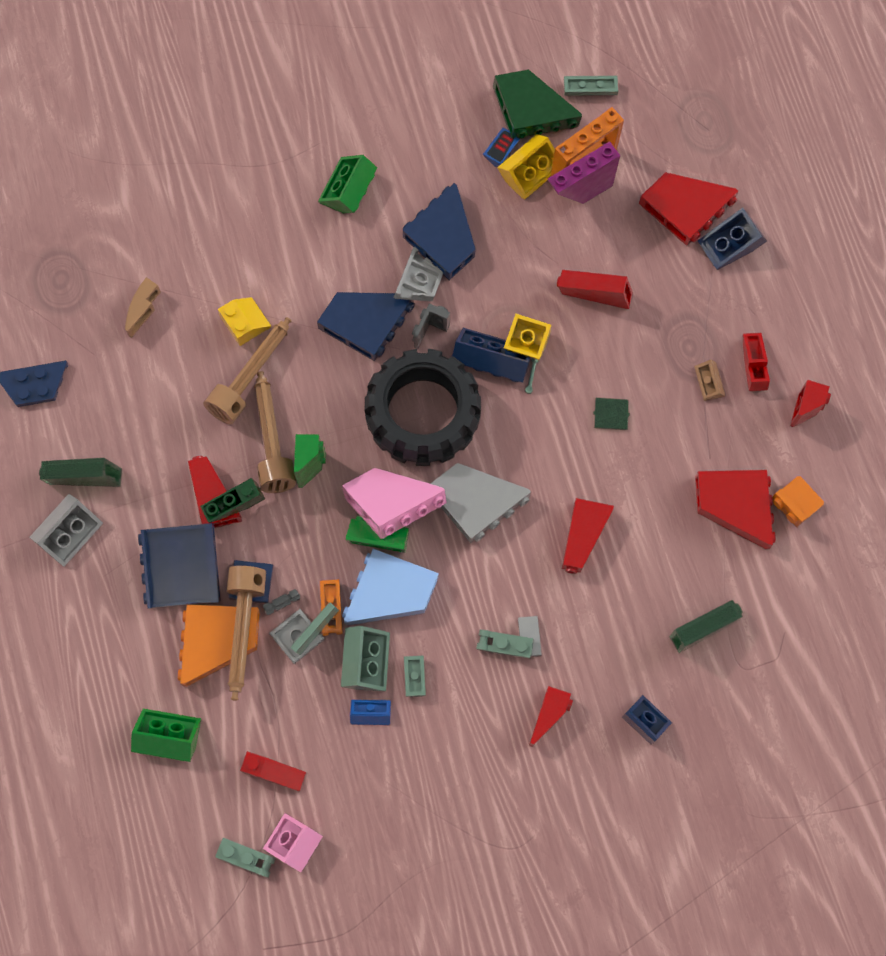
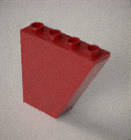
M665 172L641 195L639 204L687 246L691 241L693 243L696 242L701 236L700 233L703 230L707 231L712 226V221L715 218L719 219L725 213L724 209L726 207H732L735 204L738 190Z
M767 470L697 472L695 476L697 513L764 549H770L776 541L775 532H772L774 514L771 513L770 506H772L773 499L772 495L769 494L771 477L768 476Z

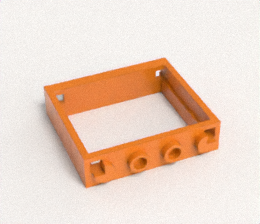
M613 107L555 148L551 176L600 148L604 142H611L617 150L624 119ZM563 147L566 149L564 153L560 150Z

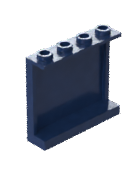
M214 523L141 530V534H138L139 546H142L143 552L140 554V564L144 565V573H142L141 577L142 584L146 585V593H143L144 604H147L148 609L221 601Z

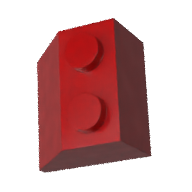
M811 380L806 381L798 394L790 424L791 427H795L815 417L820 410H824L831 397V393H828L830 386Z

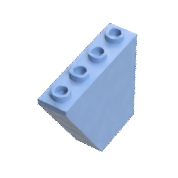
M373 549L371 554L368 553L365 558L364 564H366V567L358 575L357 589L353 588L349 598L352 600L349 607H345L342 617L346 625H354L425 613L439 578V573Z

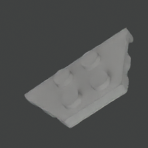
M413 247L393 298L432 301L443 272L434 266L427 257L423 259L418 254V249Z

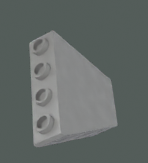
M459 463L430 483L445 489L447 503L441 506V508L470 543L474 540L476 542L481 540L485 536L484 532L488 529H495L500 524L499 521L502 518H509L515 512V508L519 505L523 507L530 501L531 491L529 489Z

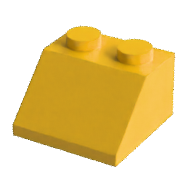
M252 297L234 299L218 309L220 318L239 346L271 328L270 323Z
M515 314L504 349L540 360L551 332V324Z

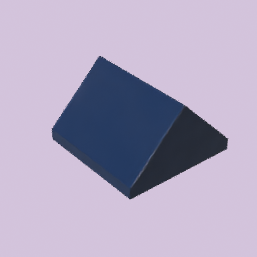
M644 695L622 716L650 745L672 723Z

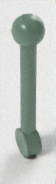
M534 358L531 359L532 368L529 383L525 388L527 394H531L533 391L532 382L536 363L539 361Z

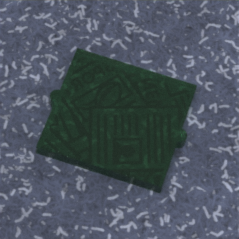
M595 398V411H593V415H595L594 428L627 430L628 417L630 416V413H628L629 400Z

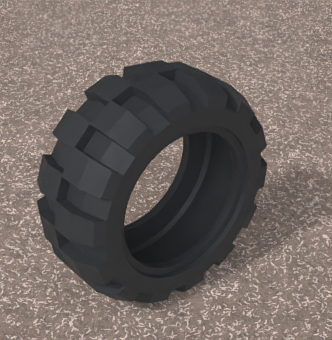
M417 349L403 351L402 357L396 359L395 356H392L381 364V370L373 374L367 385L368 391L365 396L364 411L368 430L371 431L373 440L382 451L387 450L391 454V458L404 464L406 461L416 462V466H430V462L435 461L444 463L454 458L455 453L459 450H464L473 440L475 430H478L481 416V396L478 393V384L472 373L465 371L462 362L453 356L449 359L442 356V351L428 349V353H418ZM416 381L434 382L444 387L453 396L457 405V412L452 421L438 432L425 435L410 433L395 423L388 410L393 396L399 389Z

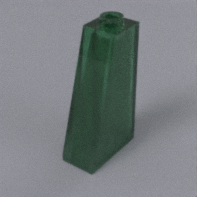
M106 458L41 461L39 476L41 481L49 485L121 487L122 468Z
M731 600L678 627L669 637L678 653H681L739 621L743 617L742 609L738 603L735 604Z

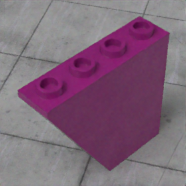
M608 142L549 177L548 181L558 195L584 204L613 186L620 154L611 142Z

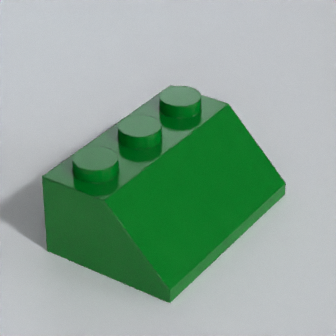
M364 155L341 157L318 202L343 214L355 213L378 167Z
M319 434L295 435L294 474L298 488H303L322 471V464H326L324 441H320Z
M356 516V519H351L345 540L350 544L405 553L409 528L403 527L393 534L380 539L362 517Z
M143 708L131 734V752L191 762L197 744L201 718Z

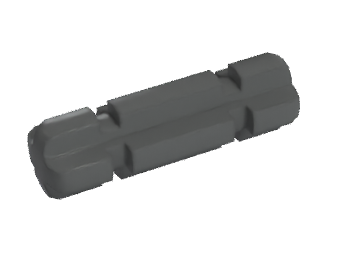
M294 589L288 595L284 594L272 600V603L264 604L263 609L266 615L274 613V610L278 611L290 605L291 601L296 602L300 600V595Z

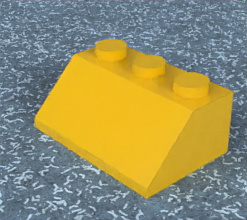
M536 134L497 168L505 182L525 200L551 176L555 149L548 137Z

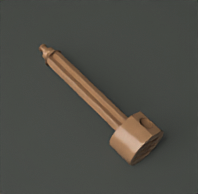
M286 317L284 322L280 321L279 324L274 325L272 331L229 387L217 384L208 395L203 405L215 418L226 424L231 425L246 407V403L240 395L282 339L287 336L288 324L292 322L290 318Z
M259 371L254 388L256 390L266 460L260 462L257 467L259 484L263 492L280 493L295 487L296 479L293 461L289 458L281 457L270 389L271 384L264 377V372Z
M232 566L229 568L227 593L237 596L229 682L227 683L230 687L229 691L232 692L231 700L233 701L239 699L238 693H241L242 687L245 685L244 677L252 597L264 596L266 571L252 566Z

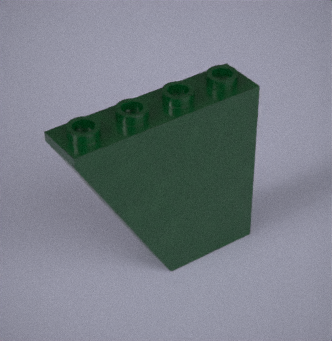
M529 69L495 75L493 89L512 138L522 139L526 136L557 132L568 128L574 129L579 126L582 114Z

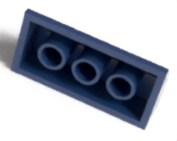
M464 327L455 342L452 354L464 366L471 367L476 371H485L496 377L502 376L509 378L513 382L522 383L531 360L530 357L505 350V339Z

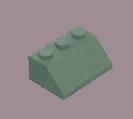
M365 626L345 628L341 687L354 690L386 691L390 632Z

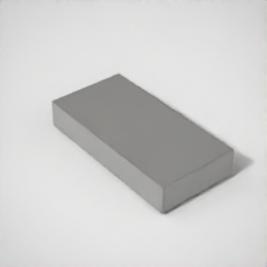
M538 616L519 617V636L533 638L534 643L531 657L541 656Z

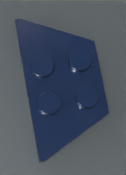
M65 360L0 372V384L17 407L55 401L58 395V388L63 381L64 371L68 367V362Z

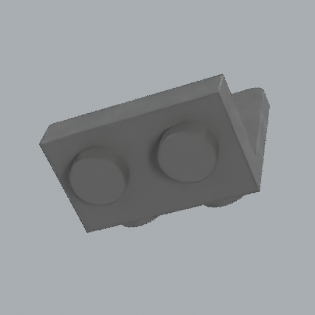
M429 303L427 309L424 308L422 310L420 324H416L412 331V335H414L412 339L414 348H419L430 325L447 332L450 326V312L445 307H437Z

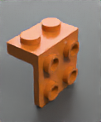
M797 476L783 489L778 490L772 497L774 505L796 527L801 525L824 504L821 497L801 476Z

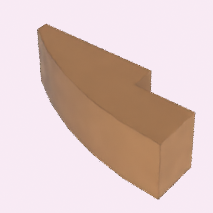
M147 277L137 289L129 306L125 330L130 338L133 337L155 311L152 302L161 293L158 285Z

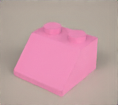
M284 813L263 849L297 871L302 872L323 836Z

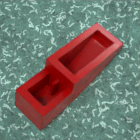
M745 333L742 338L749 391H766L769 388L770 378L762 333Z

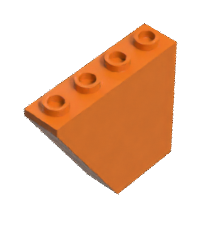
M187 605L186 610L183 611L185 630L181 631V642H184V645L179 653L182 669L178 670V681H180L183 687H187L231 664L236 607ZM251 607L247 655L257 650L260 617L258 607Z

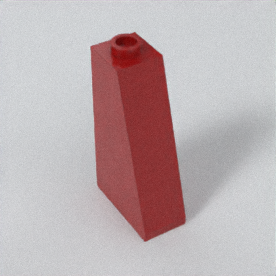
M562 270L561 276L557 278V287H559L562 295L624 309L630 308L633 291L627 276Z
M195 456L192 460L188 461L201 523L210 524L200 506L225 493L226 489L207 456ZM238 512L212 523H214V528L242 522V518Z
M579 498L575 499L562 563V569H565V572L570 574L581 573L614 508L613 505Z

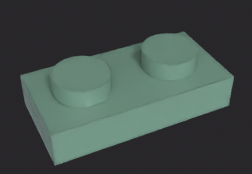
M424 655L404 656L406 697L426 696Z

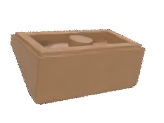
M708 360L695 365L704 401L724 397L725 392L716 362Z

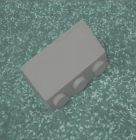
M68 494L29 538L64 567L99 529L103 522L78 499Z

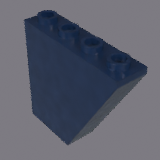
M455 183L450 187L447 186L438 198L432 199L425 210H420L416 218L412 222H407L403 227V238L412 247H416L424 258L427 257L434 266L438 267L449 281L475 257L476 252L459 190Z
M337 292L318 319L317 325L321 331L375 362L377 357L380 358L386 349L385 345L393 340L395 330L403 325L405 315L413 310L415 303L414 300L393 298L395 293Z

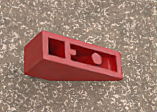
M548 686L529 746L533 747L558 722L566 710L570 711L573 700L570 699L571 693Z
M248 751L240 769L244 774L299 792L306 775L305 771Z

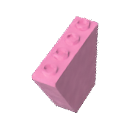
M373 468L342 485L347 502L380 539L408 526L415 520L424 517L426 514L447 503L444 488L377 468Z

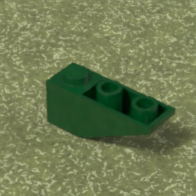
M250 478L200 507L208 523H212L249 509L265 500V497L258 483Z

